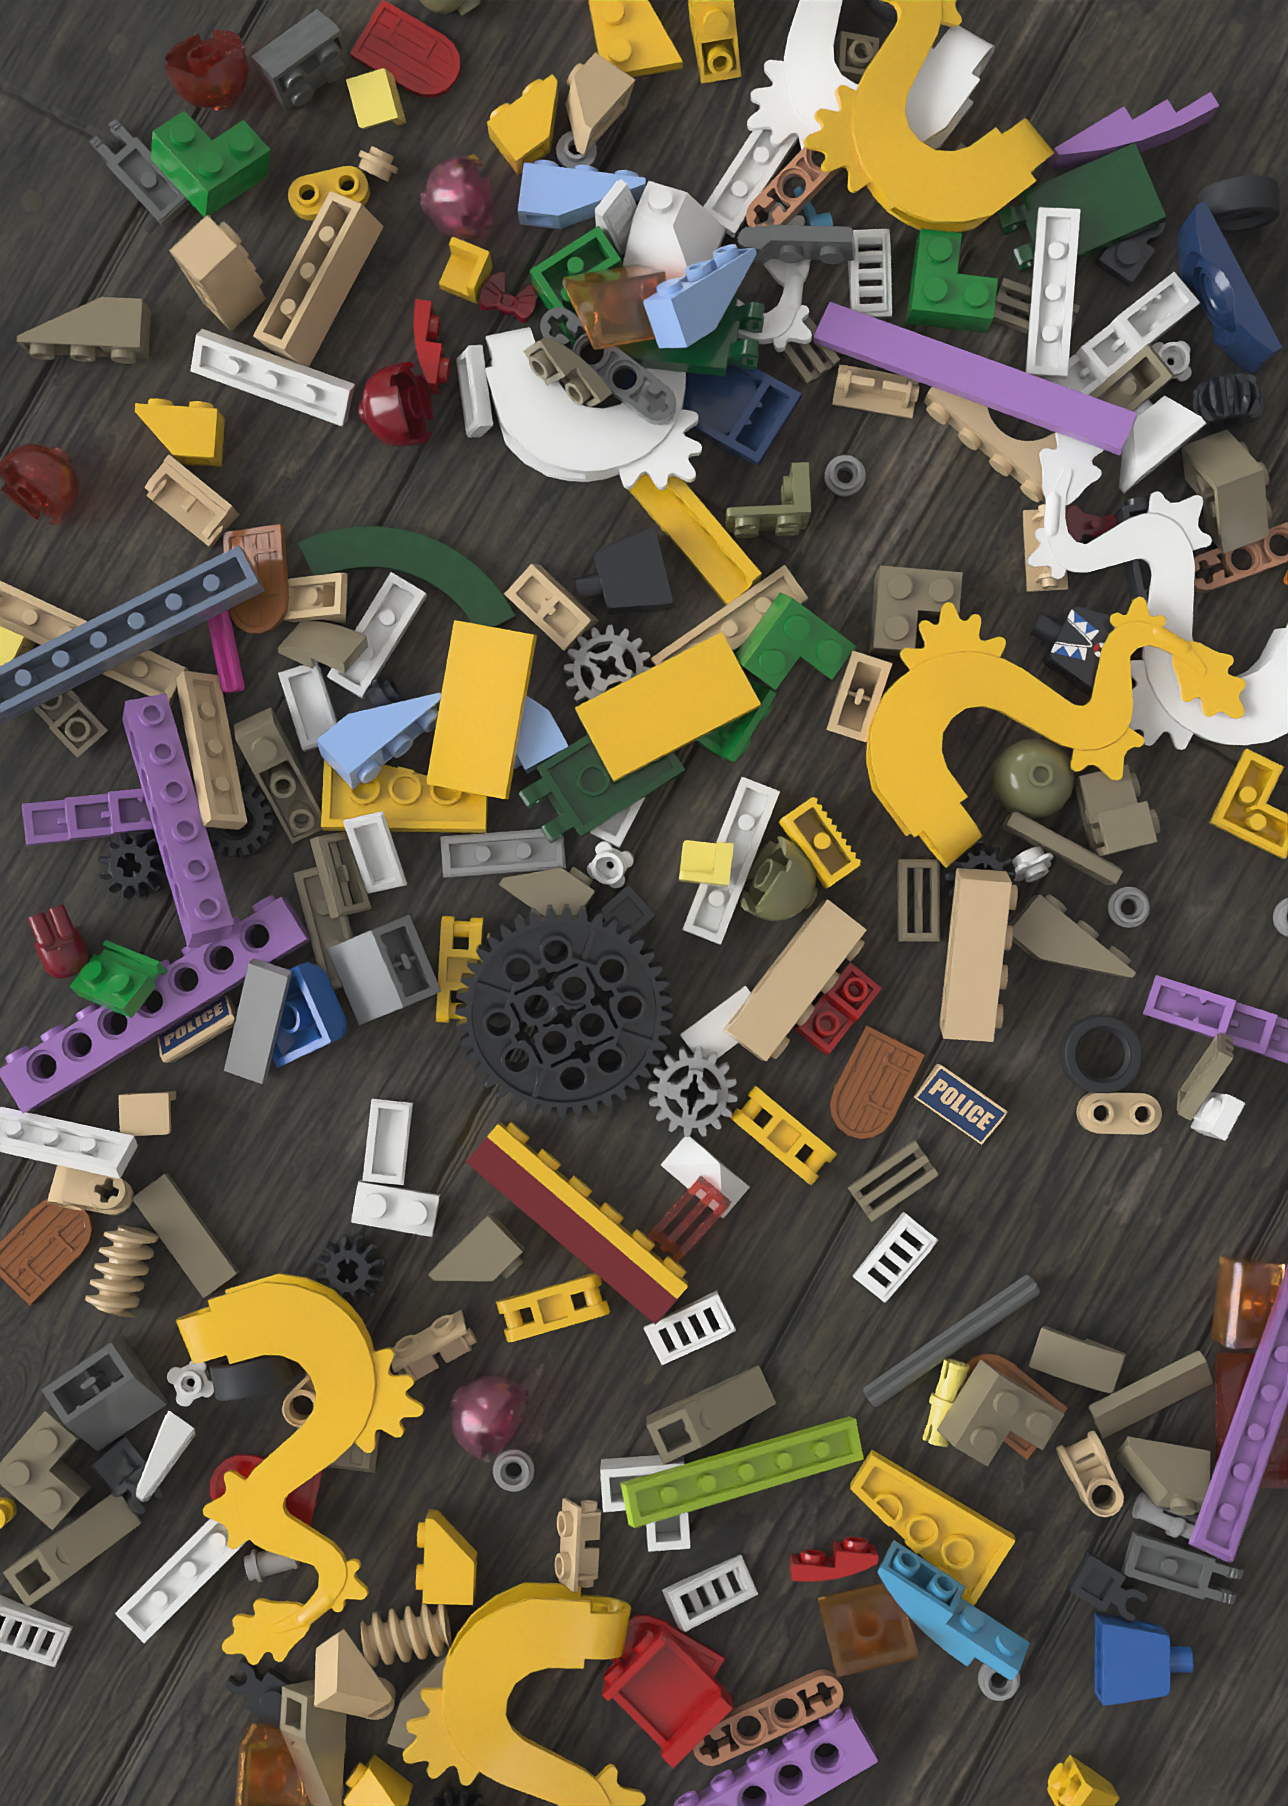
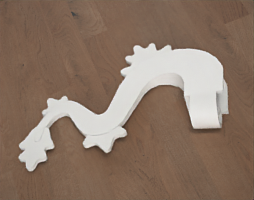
M800 0L788 34L784 61L768 60L765 62L764 71L773 85L754 89L751 92V101L758 104L760 109L748 119L747 128L750 131L771 130L770 142L772 146L778 147L791 136H796L799 139L802 150L805 147L803 144L804 139L809 134L821 130L820 124L814 119L815 112L820 108L839 111L838 102L835 97V90L839 85H846L854 90L857 89L858 84L842 76L834 61L833 45L843 0ZM959 25L956 28H950L934 49L931 47L908 92L905 107L908 127L921 142L934 150L941 148L973 105V101L968 97L980 82L979 77L988 64L995 48L994 45Z
M776 203V205L769 211L768 220L762 223H766L768 226L772 225L774 222V219L771 216L772 212L779 205L782 208L783 212H785L786 210L781 203ZM798 215L787 225L805 226V219L803 216ZM771 258L764 264L777 283L784 287L782 297L777 307L769 313H763L764 324L762 333L739 330L738 338L754 339L759 341V344L773 343L775 350L778 352H783L786 349V344L791 341L802 344L811 342V331L803 323L809 316V308L801 305L803 283L809 274L811 260L803 259L798 263H786L780 259ZM738 299L737 306L744 305V303ZM530 327L485 336L492 364L491 367L485 368L505 444L525 464L548 477L567 481L590 482L620 475L623 486L626 489H632L639 478L645 474L650 476L659 490H665L668 487V478L671 476L686 482H693L695 480L696 472L688 459L691 456H699L702 453V446L699 442L684 435L689 429L698 424V414L696 412L682 409L686 390V372L645 368L674 392L677 404L676 412L669 422L662 425H653L624 403L603 409L587 407L574 403L558 380L547 386L544 380L532 371L529 359L523 352L535 343ZM645 381L641 392L632 400L638 402L641 394L650 402L651 408L649 412L654 414L658 409L665 412L667 410L665 406L666 397L661 395L660 398L655 399L646 392V387L650 383Z
M1055 432L1057 448L1055 450L1045 448L1039 453L1042 464V490L1046 499L1044 528H1038L1035 531V538L1040 542V545L1028 557V565L1032 567L1048 566L1051 568V576L1058 580L1065 575L1066 570L1088 573L1130 560L1142 559L1149 564L1152 575L1147 602L1149 614L1152 617L1163 615L1166 618V623L1163 627L1186 641H1193L1195 576L1193 550L1207 547L1212 542L1211 537L1201 532L1198 527V519L1203 506L1202 497L1194 495L1181 502L1170 503L1161 492H1154L1150 496L1147 514H1140L1127 519L1087 544L1078 543L1068 533L1065 506L1072 503L1088 485L1099 479L1102 475L1101 469L1095 467L1092 464V460L1103 452V449ZM1288 624L1286 628L1274 629L1259 660L1247 672L1235 676L1242 678L1246 682L1245 688L1239 695L1245 713L1238 719L1230 718L1222 712H1218L1212 717L1204 716L1199 698H1195L1190 702L1182 701L1179 683L1171 662V654L1161 649L1144 646L1142 647V660L1130 661L1131 678L1135 681L1136 686L1132 689L1133 710L1129 727L1132 730L1140 729L1142 731L1144 745L1150 746L1154 744L1163 732H1168L1174 747L1181 750L1187 747L1193 734L1219 744L1249 745L1269 742L1288 733Z

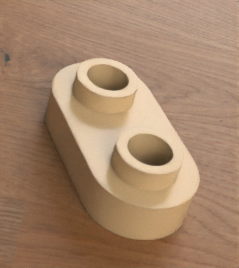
M1091 1092L1081 1098L1076 1110L1077 1119L1082 1127L1099 1134H1148L1158 1127L1162 1117L1161 1107L1155 1098L1148 1094L1136 1092H1113L1110 1094ZM1099 1105H1103L1106 1108L1107 1114L1103 1120L1098 1121L1094 1117V1109ZM1144 1106L1147 1109L1148 1115L1144 1121L1139 1122L1135 1118V1111L1138 1107Z

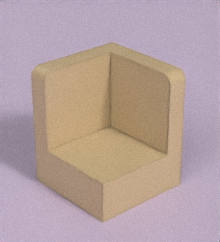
M176 1091L118 1095L120 1133L132 1136L166 1135L171 1133L170 1101L176 1100Z

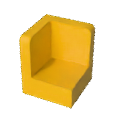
M452 237L449 243L451 256L440 279L439 287L444 291L477 304L482 287L487 282L493 268L490 252Z

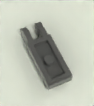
M114 119L108 125L113 135L125 145L120 152L114 155L105 141L97 136L93 137L89 142L107 162V166L165 228L191 203L151 160V152L137 137L133 138Z
M771 225L755 226L752 228L751 226H745L744 229H741V232H738L739 236H737L739 249H756L757 254L752 263L764 265L771 258L780 259L786 263H798L803 259L820 260L827 264L854 261L855 244L854 233L851 227Z
M1132 1531L1121 1572L1126 1576L1203 1600L1207 1597L1233 1605L1237 1595L1225 1587L1209 1584L1212 1572L1222 1574L1231 1579H1242L1244 1569L1229 1562L1215 1559L1212 1555Z

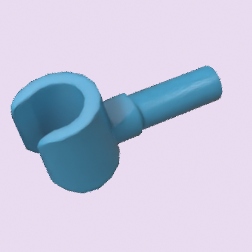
M802 186L794 189L793 192L796 198L804 193ZM811 202L803 208L807 218V226H833L830 212L816 215L815 208Z

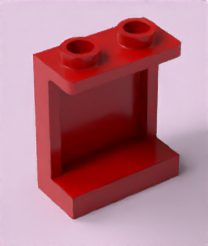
M661 1624L653 1633L649 1629L646 1630L632 1646L634 1652L624 1662L618 1659L607 1669L602 1677L605 1680L603 1682L602 1696L607 1701L613 1698L662 1748L661 1757L674 1769L733 1709L732 1695Z

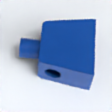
M1095 1613V1694L1102 1705H1114L1167 1696L1170 1693V1673H1192L1193 1654L1191 1647L1170 1646L1169 1634L1162 1625L1136 1619L1135 1621H1128L1120 1616Z

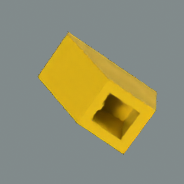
M688 0L690 25L701 83L741 77L734 0Z
M553 74L543 81L541 79L533 81L525 88L522 97L511 105L505 103L499 106L491 114L490 120L487 121L490 139L517 175L523 172L524 163L534 164L536 160L542 159L551 152L559 99L558 83Z
M149 399L148 404L135 403L137 415L180 464L222 466L225 418L218 409L214 408L213 404L192 401L189 402V407L173 406V402L165 399Z
M429 1509L425 1522L418 1523L417 1548H424V1564H417L416 1590H423V1604L473 1605L476 1596L477 1551L438 1510Z
M1069 1755L1064 1764H1057L1048 1779L1049 1786L1047 1790L1055 1806H1114L1119 1799L1118 1794L1109 1781L1072 1755Z

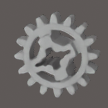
M608 625L605 635H600L595 627L591 628L592 639L588 641L579 635L577 637L578 644L581 647L579 651L568 649L567 652L568 656L574 660V664L564 665V672L574 674V677L566 682L567 688L579 689L574 697L575 701L579 703L585 698L591 700L651 669L643 667V663L651 659L650 653L638 652L642 645V640L638 638L633 642H629V630L626 628L621 632L620 636L614 635L612 625ZM611 644L609 650L595 654L590 652L598 646ZM626 651L635 662L636 674L625 667L623 659ZM609 662H614L615 671L620 675H610L607 680L602 679L601 669L597 666L607 667ZM581 667L592 673L594 682L591 690L586 687L582 680Z
M697 1046L694 1055L688 1056L686 1049L681 1047L679 1059L677 1060L669 1054L665 1055L664 1060L667 1068L655 1066L653 1073L660 1080L651 1081L648 1089L658 1092V1095L649 1100L650 1106L661 1107V1110L656 1115V1119L661 1121L668 1117L671 1120L668 1130L671 1132L678 1125L683 1126L685 1137L690 1136L692 1128H698L701 1136H706V1125L710 1123L719 1130L722 1126L719 1116L731 1117L733 1114L726 1103L737 1101V1094L728 1091V1088L737 1084L736 1077H725L724 1075L730 1068L729 1063L726 1062L719 1066L715 1064L717 1060V1053L715 1051L708 1058L702 1057V1048L700 1046ZM689 1065L688 1073L679 1079L671 1078L669 1080V1077L677 1069ZM704 1068L710 1070L716 1076L720 1087L708 1082L703 1075ZM696 1074L698 1090L705 1093L697 1095L696 1100L693 1102V1108L690 1109L688 1093L681 1091V1089H688L693 1081V1075ZM666 1097L676 1099L683 1109L682 1115L671 1108ZM707 1104H717L707 1115L697 1117V1112Z

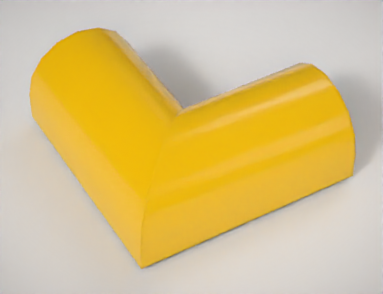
M1245 749L1209 823L1281 859H1286L1288 855V814L1266 804L1284 766L1249 749Z

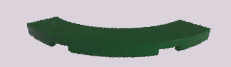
M357 526L321 533L298 542L314 576L368 568L389 569L413 576L437 587L463 610L473 624L498 628L516 619L505 597L474 563L447 545L422 534L382 526Z

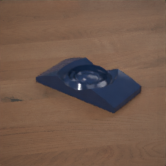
M1203 201L1195 206L1177 232V256L1181 279L1187 287L1196 293L1202 310L1213 324V342L1235 364L1252 375L1260 371L1282 349V346L1206 201Z
M728 366L726 377L686 372V390L682 409L694 411L698 414V424L691 428L692 430L705 437L720 449L759 466L803 396L799 391L759 369L748 370L736 366ZM630 370L621 384L622 389L627 390L635 385L637 375L633 370Z

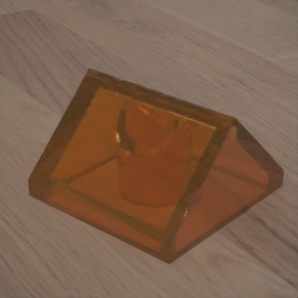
M634 264L563 278L564 288L594 350L655 338L643 300L658 292L656 287L666 281L665 271Z
M1220 1256L1212 1339L1225 1347L1233 1349L1259 1346L1284 1276L1285 1264Z
M884 1583L818 1598L837 1677L919 1658L909 1617L898 1605Z
M250 1723L240 1741L235 1806H308L307 1793L282 1732L272 1725Z

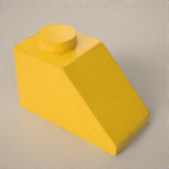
M374 1754L366 1765L359 1762L346 1779L345 1784L349 1788L344 1804L346 1806H407L413 1784Z

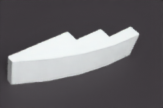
M1173 272L1118 315L1110 325L1084 344L1076 354L1069 358L1068 376L1066 379L1045 378V380L1089 395L1147 344L1152 345L1197 307L1200 302L1177 274Z

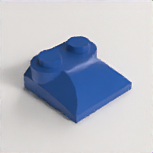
M310 962L290 969L293 972L272 1055L276 1068L340 1040L346 1032V1018L327 974L321 967Z

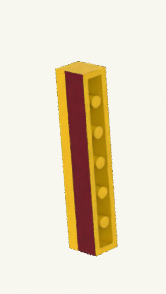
M499 1122L468 1158L466 1163L656 1325L688 1287L687 1280L683 1278L687 1271L671 1257L667 1256L663 1261L652 1251L655 1244L641 1231L636 1229L632 1234L620 1224L624 1219L623 1216L605 1202L600 1207L588 1197L592 1190L579 1178L573 1175L568 1180L557 1170L561 1164L544 1149L537 1153L527 1145L526 1142L530 1137L517 1125L510 1122L506 1127L502 1122Z

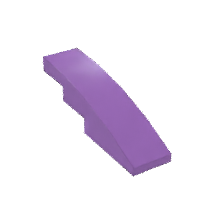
M1210 92L1180 111L1175 112L1167 99L1133 120L1126 108L1122 107L1055 147L1053 150L1054 154L1050 156L1047 163L1051 170L1080 167L1134 142L1139 153L1170 142L1209 122L1218 109L1219 104Z
M142 789L110 791L107 794L68 797L64 800L22 804L26 846L119 836L123 832L135 834L138 831H154Z
M1158 975L1155 976L1143 1012L1144 1015L1212 1039L1215 1038L1217 1033L1222 1032L1233 1038V1046L1288 1064L1287 1019L1238 1003L1236 1000Z

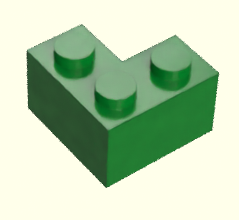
M183 111L155 129L152 133L151 160L204 218L207 215L210 216L267 177L271 149L244 120L214 140H211L196 122Z
M597 226L532 268L530 275L533 288L548 310L556 307L565 308L602 336L607 333L610 318L594 293L622 276L621 258L601 228ZM564 320L558 325L564 335L571 341L573 347L576 340L585 333L580 331L578 338H575L567 330V321Z
M921 228L915 244L906 324L980 333L987 332L994 318L998 278L957 274L962 233Z
M780 592L736 652L735 657L742 667L776 690L799 658L832 680L856 645L795 599Z

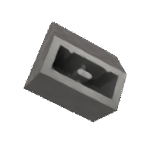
M318 9L251 56L258 74L286 111L294 105L301 106L311 99L316 89L326 82L332 83L341 78L346 72L347 67L351 65L340 29Z
M410 915L327 949L358 1025L441 992Z
M123 1335L41 1390L63 1424L97 1451H100L168 1404Z

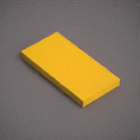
M454 620L426 784L501 799L509 798L537 635Z
M723 632L575 707V710L613 782H616L759 708L761 703Z

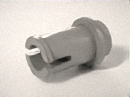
M253 1549L250 1555L244 1556V1565L249 1581L257 1579L258 1583L263 1582L265 1576L299 1568L298 1560L266 1550L258 1552L257 1549Z

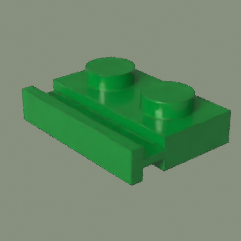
M105 940L102 944L105 948L99 956L93 955L69 987L80 997L133 1018L157 986L154 981L160 974L165 976L168 970L160 961Z

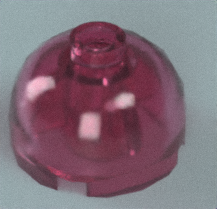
M475 154L455 156L442 160L431 171L426 181L425 191L421 193V207L424 214L430 217L433 225L443 235L450 238L455 237L460 240L484 238L489 234V232L484 231V225H492L493 199L488 177L480 178L476 167L484 165Z
M486 1375L472 1381L467 1387L461 1386L454 1394L450 1405L453 1408L451 1417L452 1431L458 1444L468 1453L485 1463L490 1461L487 1456L488 1453L492 1452L495 1455H499L510 1442L523 1419L522 1415L515 1414L520 1406V1402L528 1405V1390L500 1375Z

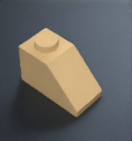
M594 53L584 65L578 63L567 80V85L570 86L566 100L567 113L576 150L583 156L627 108L635 83V79L597 53Z

